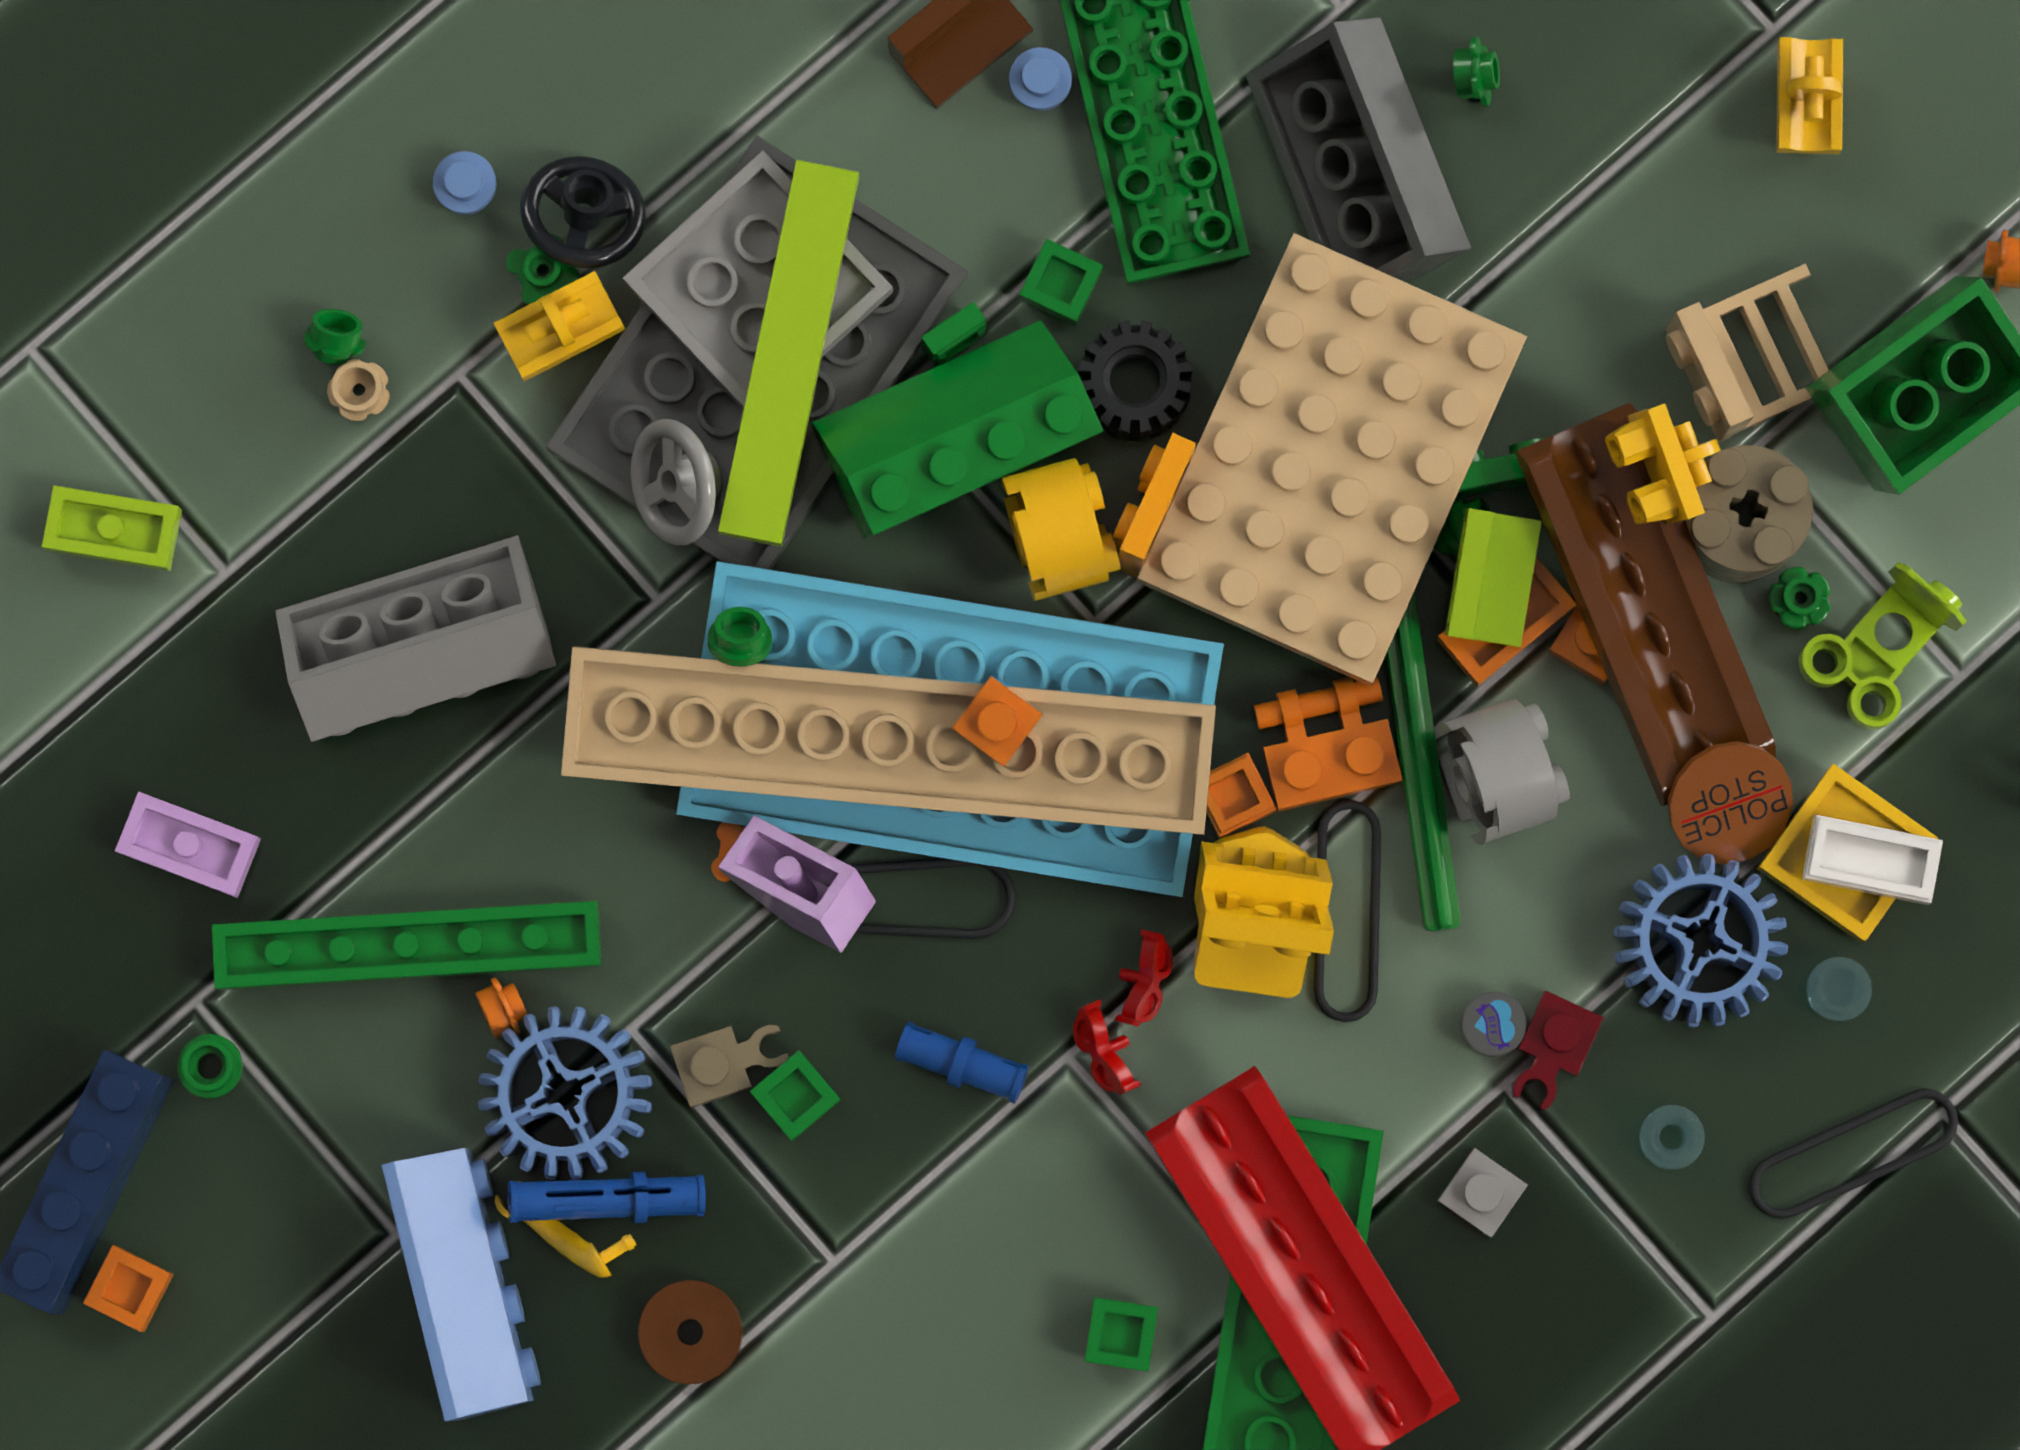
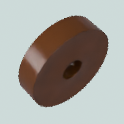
M696 1280L679 1281L659 1290L646 1304L639 1321V1344L648 1364L662 1377L680 1384H700L717 1378L735 1361L743 1340L742 1319L735 1303L718 1287ZM690 1319L698 1321L703 1329L701 1340L694 1345L685 1344L679 1337L681 1324Z

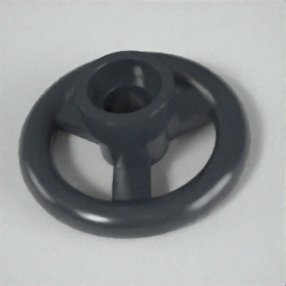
M572 156L552 161L540 168L531 177L521 197V219L530 240L545 255L568 266L598 268L615 263L633 250L645 228L646 211L639 189L623 171L600 159ZM567 177L565 182H563L561 178ZM543 193L564 210V218L570 225L566 245L555 239L541 221L539 205ZM580 203L587 204V205H589V206L592 207V208L582 207V206H580V205H578V204H580ZM627 213L625 228L615 241L604 247L585 249L589 230L594 229L601 219Z

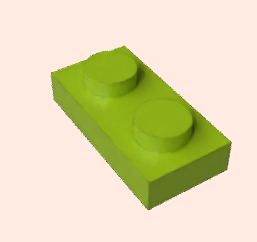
M53 485L42 548L49 552L171 572L182 509L176 505Z

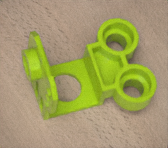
M1899 561L1888 571L1895 583L1844 640L1833 634L1818 635L1802 648L1798 659L1799 670L1804 679L1816 687L1828 688L1844 680L1852 687L1847 697L1848 714L1856 725L1867 730L1884 728L1898 716L1901 710L1902 699L1898 688L1893 682L1935 632L1943 625L1957 631L1967 622L1959 611L1962 607L1961 600L1948 587L1936 580L1928 584L1910 566L1904 565ZM1886 614L1901 615L1911 626V639L1907 646L1900 650H1888L1882 647L1875 637L1876 623ZM1826 652L1832 656L1835 666L1831 673L1822 674L1814 668L1812 660L1815 653ZM1874 694L1880 698L1883 705L1880 715L1870 716L1862 710L1861 699L1864 695Z

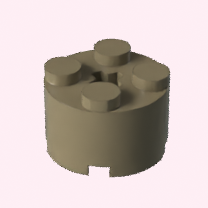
M1753 445L1723 449L1705 461L1712 481L1696 487L1705 513L1684 520L1707 575L1729 583H1749L1766 577L1780 569L1801 547L1811 527L1813 517L1812 497L1805 473L1783 455L1771 449ZM1740 502L1749 505L1750 514L1757 517L1747 527L1739 525V514L1730 510L1735 509Z

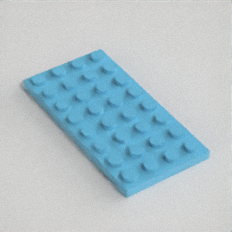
M717 561L701 658L716 659L708 648V631L717 616L729 608L747 607L759 612L772 632V648L768 656L759 662L762 664L985 684L990 676H993L1005 686L1214 705L1224 643ZM691 787L680 788L676 813L677 815L747 826L755 815L787 833L1183 897L1193 836L1192 833Z

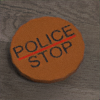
M1740 741L1715 744L1691 757L1675 776L1668 797L1669 824L1681 845L1699 859L1705 854L1714 855L1715 862L1723 865L1727 864L1730 860L1736 862L1748 861L1769 849L1786 829L1793 808L1792 782L1781 762L1761 746Z

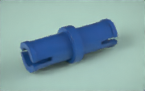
M908 1021L902 1032L894 1057L897 1061H904L948 1077V1085L960 1089L964 1083L1007 1099L1013 1104H1016L1029 1070L1028 1064H1020L977 1048V1041L964 1036L960 1042L917 1026L911 1021Z

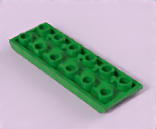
M1058 0L1127 285L1186 270L1250 257L1189 0Z

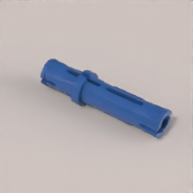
M645 1171L631 1172L628 1179L539 1182L509 1181L507 1192L508 1217L510 1223H517V1221L631 1217L633 1224L646 1223L648 1217L696 1215L699 1217L704 1216L705 1181L702 1174L687 1177L647 1178Z

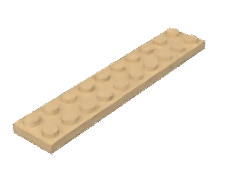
M572 647L561 776L1204 835L1216 705L1006 686L1043 713V716L1004 767L952 729L985 684L762 663L737 667L724 664L717 659Z

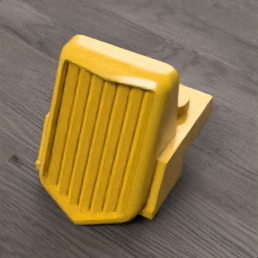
M1266 826L1220 838L1214 843L1201 841L1194 893L1199 922L1193 963L1196 981L1200 985L1284 998L1297 996L1302 989L1308 956L1311 955V952L1329 955L1332 945L1334 928L1328 905L1333 881L1327 860L1312 858L1304 849Z

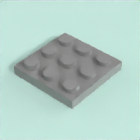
M763 150L623 277L626 286L743 410L792 180ZM848 239L844 249L822 357L893 293V287Z

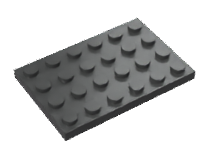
M756 135L722 187L762 150L791 180L796 160ZM855 198L847 239L893 287V293L821 359L782 547L719 535L718 529L743 409L644 304L641 305L547 444L546 449L638 510L633 495L630 473L631 457L637 438L646 426L656 420L673 419L683 423L697 435L705 450L715 458L720 468L722 480L720 493L715 499V508L711 522L704 534L690 544L716 561L772 569L834 477L811 423L894 386L921 347V337L933 329L967 278L968 271ZM662 439L655 445L651 455L650 484L657 480L658 471L663 465ZM664 500L657 505L663 516L675 526L681 527L690 521L676 502Z

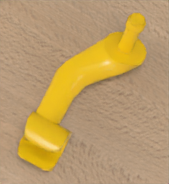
M496 1195L495 1205L502 1216L509 1219L508 1210L499 1195ZM558 1220L524 1221L557 1252L583 1270L599 1278L612 1276L606 1264L624 1252L631 1251L637 1245L631 1234H626L621 1237V1240L599 1253L592 1243L584 1240Z

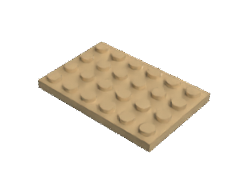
M1293 233L1145 560L1137 582L1366 685L1372 686L1527 336Z

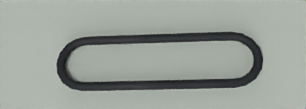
M1353 800L1340 801L1327 808L1320 818L1317 838V858L1327 860V830L1329 822L1335 814L1349 809L1359 811L1366 816L1371 824L1369 984L1367 999L1362 1007L1354 1012L1344 1013L1336 1011L1328 1004L1324 995V954L1315 953L1314 993L1316 1002L1324 1014L1333 1020L1341 1022L1357 1021L1367 1015L1375 1005L1378 993L1381 827L1378 817L1371 808L1362 802Z
M1924 1088L1912 1091L1771 1155L1757 1164L1751 1174L1749 1190L1752 1201L1761 1212L1769 1217L1780 1219L1793 1217L1937 1152L1949 1144L1957 1132L1958 1117L1955 1106L1947 1096L1937 1090ZM1923 1098L1934 1099L1947 1111L1949 1119L1948 1128L1937 1141L1786 1209L1773 1208L1766 1204L1760 1195V1178L1764 1171L1771 1166L1913 1101Z

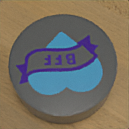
M1486 992L1475 997L1465 1007L1460 1021L1461 1033L1466 1044L1476 1053L1487 1057H1499L1511 1052L1522 1041L1526 1031V1016L1521 1005L1510 995L1502 992Z

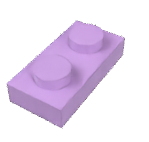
M138 791L115 852L238 899L261 839L258 836Z

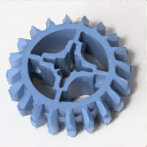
M1705 854L1701 857L1698 873L1693 872L1691 861L1687 855L1677 857L1675 859L1677 878H1673L1663 864L1653 867L1651 869L1652 877L1658 889H1654L1650 884L1641 879L1637 880L1632 885V890L1644 902L1643 905L1623 901L1618 908V911L1623 916L1635 921L1634 926H1616L1612 934L1618 940L1632 941V949H1624L1614 955L1616 964H1626L1635 961L1638 971L1629 974L1623 979L1625 987H1634L1645 980L1651 988L1641 996L1639 1004L1644 1008H1648L1656 1002L1659 996L1663 997L1667 1001L1661 1011V1019L1667 1022L1674 1019L1680 1006L1686 1007L1685 1022L1689 1028L1699 1026L1703 1008H1707L1709 1020L1714 1027L1725 1024L1726 1013L1724 1004L1726 1003L1732 1013L1738 1018L1748 1015L1749 1007L1742 994L1745 992L1758 1002L1765 1001L1769 993L1766 987L1757 980L1758 976L1776 981L1782 975V970L1778 966L1767 962L1766 958L1767 956H1783L1788 952L1787 944L1780 941H1769L1768 933H1775L1786 928L1785 918L1776 917L1766 921L1762 912L1777 903L1776 896L1771 893L1756 902L1750 893L1759 886L1761 878L1757 874H1752L1741 886L1734 882V879L1739 872V863L1734 860H1730L1725 865L1720 876L1714 875L1716 862L1712 854ZM1685 890L1710 891L1706 903L1702 905L1695 918L1687 919L1674 914L1667 916L1657 911L1661 903L1675 893ZM1728 901L1738 909L1747 924L1750 936V952L1742 949V944L1731 939L1725 931L1724 918L1728 909L1726 907ZM1710 918L1706 927L1709 930L1707 940L1714 944V948L1718 951L1712 954L1707 949L1700 954V957L1691 962L1694 955L1691 952L1694 942L1685 937L1686 933H1683V931L1688 928L1693 933ZM1650 930L1659 933L1658 937L1671 944L1676 952L1677 961L1673 971L1674 977L1672 982L1660 971L1654 961L1649 941ZM1715 963L1724 967L1731 965L1743 971L1740 977L1725 990L1713 993L1690 991L1694 979L1699 976L1705 964Z
M554 1006L548 1008L549 1028L541 1029L537 1018L533 1014H527L523 1017V1021L530 1036L522 1040L510 1028H507L502 1033L504 1040L514 1047L508 1057L495 1049L488 1051L487 1058L503 1067L500 1076L490 1073L480 1074L479 1083L486 1087L497 1088V1097H487L479 1100L478 1107L479 1110L484 1112L500 1111L501 1117L488 1123L485 1126V1130L489 1136L500 1135L507 1130L510 1132L511 1136L502 1143L499 1149L503 1156L510 1157L522 1146L527 1149L521 1159L520 1169L531 1172L541 1156L546 1158L544 1166V1177L546 1179L556 1180L561 1161H568V1172L571 1179L581 1180L584 1173L581 1159L589 1157L594 1169L598 1173H603L608 1170L607 1161L601 1153L606 1147L609 1146L613 1153L622 1159L629 1154L627 1147L616 1139L622 1130H625L633 1137H642L644 1129L628 1119L631 1110L642 1114L650 1113L652 1104L643 1099H633L634 1090L647 1089L653 1085V1082L649 1075L631 1077L630 1069L641 1065L646 1060V1057L640 1050L633 1051L622 1057L619 1051L631 1039V1035L623 1029L617 1032L608 1041L604 1036L610 1028L611 1019L601 1014L595 1020L591 1030L585 1029L587 1011L583 1007H575L571 1016L570 1026L563 1025L561 1010ZM578 1041L589 1044L600 1050L608 1059V1062L596 1068L592 1066L581 1071L569 1070L564 1065L561 1057L558 1056L552 1043ZM535 1053L543 1076L542 1084L535 1094L525 1099V1103L515 1107L514 1088L517 1076L524 1063ZM552 1064L557 1073L569 1083L577 1084L581 1082L584 1084L581 1086L582 1095H574L579 1099L578 1104L574 1106L580 1119L579 1123L574 1113L561 1103H553L551 1105L546 1103L550 1101V1091H556L552 1088L553 1083L557 1080L551 1068ZM617 1080L618 1096L615 1110L606 1126L596 1135L588 1112L589 1102L594 1094L606 1087V1084ZM552 1115L561 1116L568 1124L570 1130L573 1131L579 1144L567 1147L543 1144L532 1137L523 1125L535 1119L540 1120Z

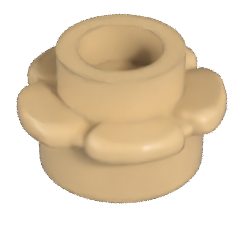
M359 359L348 360L347 363L341 364L337 368L333 378L328 383L327 394L329 401L333 406L340 408V414L344 418L351 421H363L367 418V415H377L387 406L390 398L389 391L386 390L388 376L383 368L374 362L365 363ZM356 385H363L365 387L363 395L357 396L354 394L353 390Z

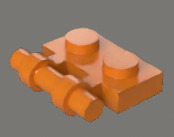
M1377 676L1372 686L1360 681L1353 682L1351 677H1344L1332 680V687L1298 695L1296 689L1276 693L1277 700L1253 705L1258 729L1282 724L1286 738L1285 743L1263 747L1262 750L1277 812L1396 785L1403 781L1388 719L1363 724L1359 706L1383 701L1381 686ZM1338 711L1341 730L1307 737L1303 719Z

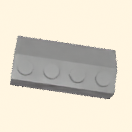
M518 535L275 610L288 684L311 742L329 736L345 735L364 725L390 717L406 716L422 707L451 698L467 697L480 689L512 679L528 678L541 670L557 666L548 629Z

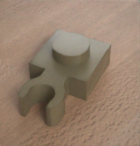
M777 1025L763 1026L756 1030L749 1040L737 1043L733 1028L729 1026L670 1046L690 1108L751 1089L752 1085L747 1069L756 1066L775 1069L789 1059L788 1053L777 1058H766L760 1050L762 1040L769 1035L780 1033V1027Z

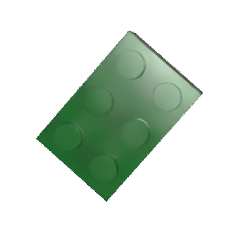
M1955 276L1805 389L1875 491L1900 495L2020 405V334L1981 277Z

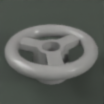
M673 419L656 420L644 428L633 448L630 470L633 495L640 515L648 528L664 542L671 545L684 546L698 540L708 528L714 513L715 499L721 490V472L715 458L705 450L700 439L689 427ZM662 439L663 465L658 471L657 480L650 484L651 455L655 445ZM664 500L676 502L690 521L684 526H675L663 516L657 505Z

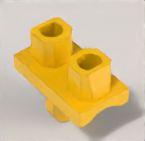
M1780 37L1777 42L1776 153L1840 154L1842 151L1843 39L1801 40L1792 37Z
M595 271L493 323L524 382L625 330Z
M1665 403L1628 415L1629 423L1624 424L1605 436V443L1611 459L1617 468L1644 460L1652 483L1627 492V503L1636 524L1663 520L1670 524L1688 520L1705 513L1696 487L1712 481L1704 458L1721 451L1717 439L1698 444L1691 422L1688 421L1673 426Z

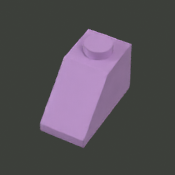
M755 815L718 866L723 874L789 926L839 953H842L876 903L856 868Z

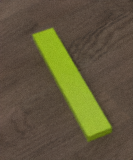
M796 160L718 529L719 535L778 547L783 545L860 178L857 171Z

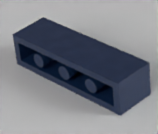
M103 1049L0 1266V1292L48 1314H65L175 1080Z

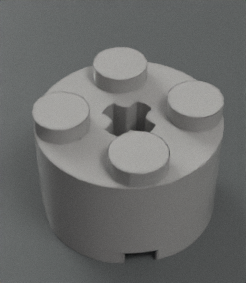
M1509 699L1437 725L1436 739L1447 736L1449 749L1448 752L1438 755L1442 778L1460 822L1464 823L1473 820L1480 832L1470 836L1475 843L1482 845L1553 821L1558 813V804L1569 801L1570 792L1566 777L1559 765L1551 766L1543 741L1548 739L1549 733L1545 717L1537 704L1534 703L1524 707L1518 700Z

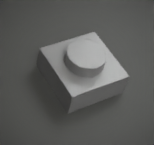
M1473 1148L1436 1202L1490 1239L1528 1185L1485 1154Z

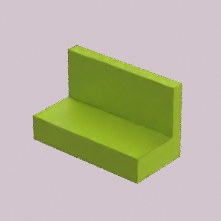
M1471 508L1465 509L1444 635L1521 647L1542 521Z

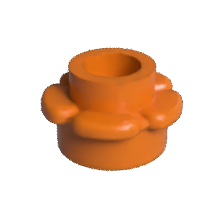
M2008 230L2001 232L2000 242L1987 240L1982 278L1994 279L1993 290L1999 292L2001 287L2020 288V238L2009 237Z
M491 978V986L475 992L488 1026L495 1039L503 1037L502 1033L507 1028H510L519 1036L521 1030L518 1022L523 1021V1017L527 1015L519 993L513 983L501 987L497 978Z

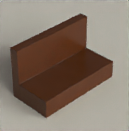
M933 0L887 37L889 54L933 106L938 109L1031 34L1033 28L1010 0Z

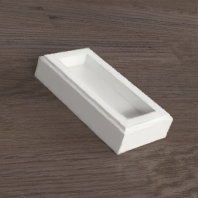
M1815 815L1812 819L1801 880L1929 905L1932 903L1943 840Z

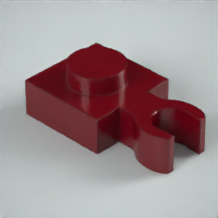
M1545 990L1526 1028L1525 1035L1517 1048L1518 1051L1534 1059L1530 1068L1522 1072L1514 1081L1511 1091L1512 1097L1518 1099L1526 1081L1536 1080L1545 1089V1096L1538 1110L1543 1111L1549 1108L1557 1093L1555 1077L1558 1071H1563L1573 1077L1578 1076L1604 1017Z

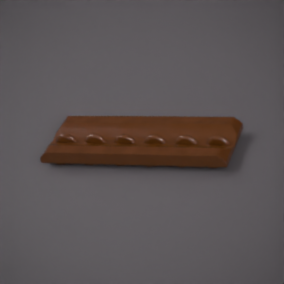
M1627 403L1519 449L1514 453L1660 806L1668 805V797L1675 776L1691 757L1715 744L1740 741L1761 746L1775 757L1776 746L1685 522L1679 521L1667 524L1666 520L1636 524L1627 503V492L1652 483L1644 460L1617 468L1611 459L1605 443V436L1624 424L1629 423L1627 416L1638 412L1631 403Z

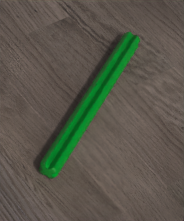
M1414 590L1385 656L1422 922L1426 931L1439 932L1459 927L1461 919Z

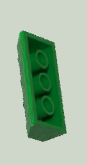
M1041 320L811 423L862 539L876 535L1104 432L1078 372Z

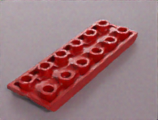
M1253 1066L1144 1133L1337 1450H1381L1461 1401L1452 1383L1256 1066Z

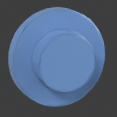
M1044 47L1032 48L1020 54L1012 64L1009 74V85L1013 96L1021 105L1035 111H1046L1057 107L1066 99L1072 85V73L1068 62L1058 52Z
M461 151L450 154L439 163L434 172V193L441 205L455 214L470 215L483 210L492 201L496 192L497 181L492 166L484 157L474 152Z

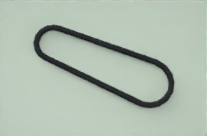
M946 858L850 865L856 868L858 873L961 866L985 867L998 875L1005 886L1007 896L1004 911L998 920L988 927L960 929L861 924L855 933L976 939L991 936L1003 928L1014 912L1016 901L1013 880L1004 868Z

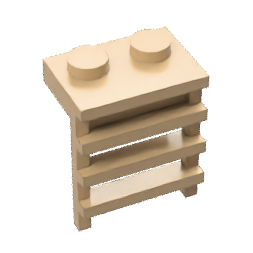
M1806 263L1703 309L1700 302L1681 309L1674 314L1665 329L1670 353L1677 366L1685 370L1694 389L1693 398L1697 410L1704 423L1708 427H1712L1718 442L1724 441L1749 427L1762 424L1767 419L1785 411L1789 412L1798 408L1801 404L1812 400L1805 388L1796 390L1755 301L1773 294L1814 381L1829 371L1789 286L1810 277L1811 274ZM1737 309L1740 311L1780 396V399L1762 406L1720 318Z

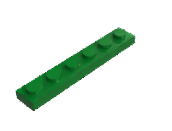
M597 901L212 925L214 989L216 990L602 967L599 903Z

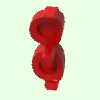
M1141 929V936L1144 938L1140 952V972L1127 968L1120 970V980L1134 983L1135 985L1126 999L1122 1015L1118 1014L1115 1017L1117 1022L1136 1027L1142 1022L1150 1021L1158 1013L1163 1001L1159 984L1162 979L1169 976L1173 966L1172 950L1168 943L1165 942L1164 935Z
M1099 999L1078 1009V1016L1073 1024V1036L1077 1047L1081 1051L1089 1053L1092 1057L1090 1073L1097 1085L1105 1091L1116 1092L1122 1095L1138 1088L1142 1084L1139 1080L1134 1081L1128 1067L1115 1053L1128 1047L1129 1039L1126 1035H1121L1109 1041L1106 1023L1099 1009L1101 1007V1000Z

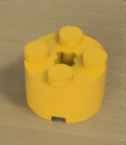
M1071 458L1001 478V486L1008 495L1016 493V495L1005 497L1004 501L1021 566H1028L1032 582H1028L1027 585L1034 601L1109 581V572L1120 570V562L1112 534L1107 533L1104 524H1097L1094 511L1104 509L1105 505L1095 471L1091 472L1088 463L1079 465L1076 458Z

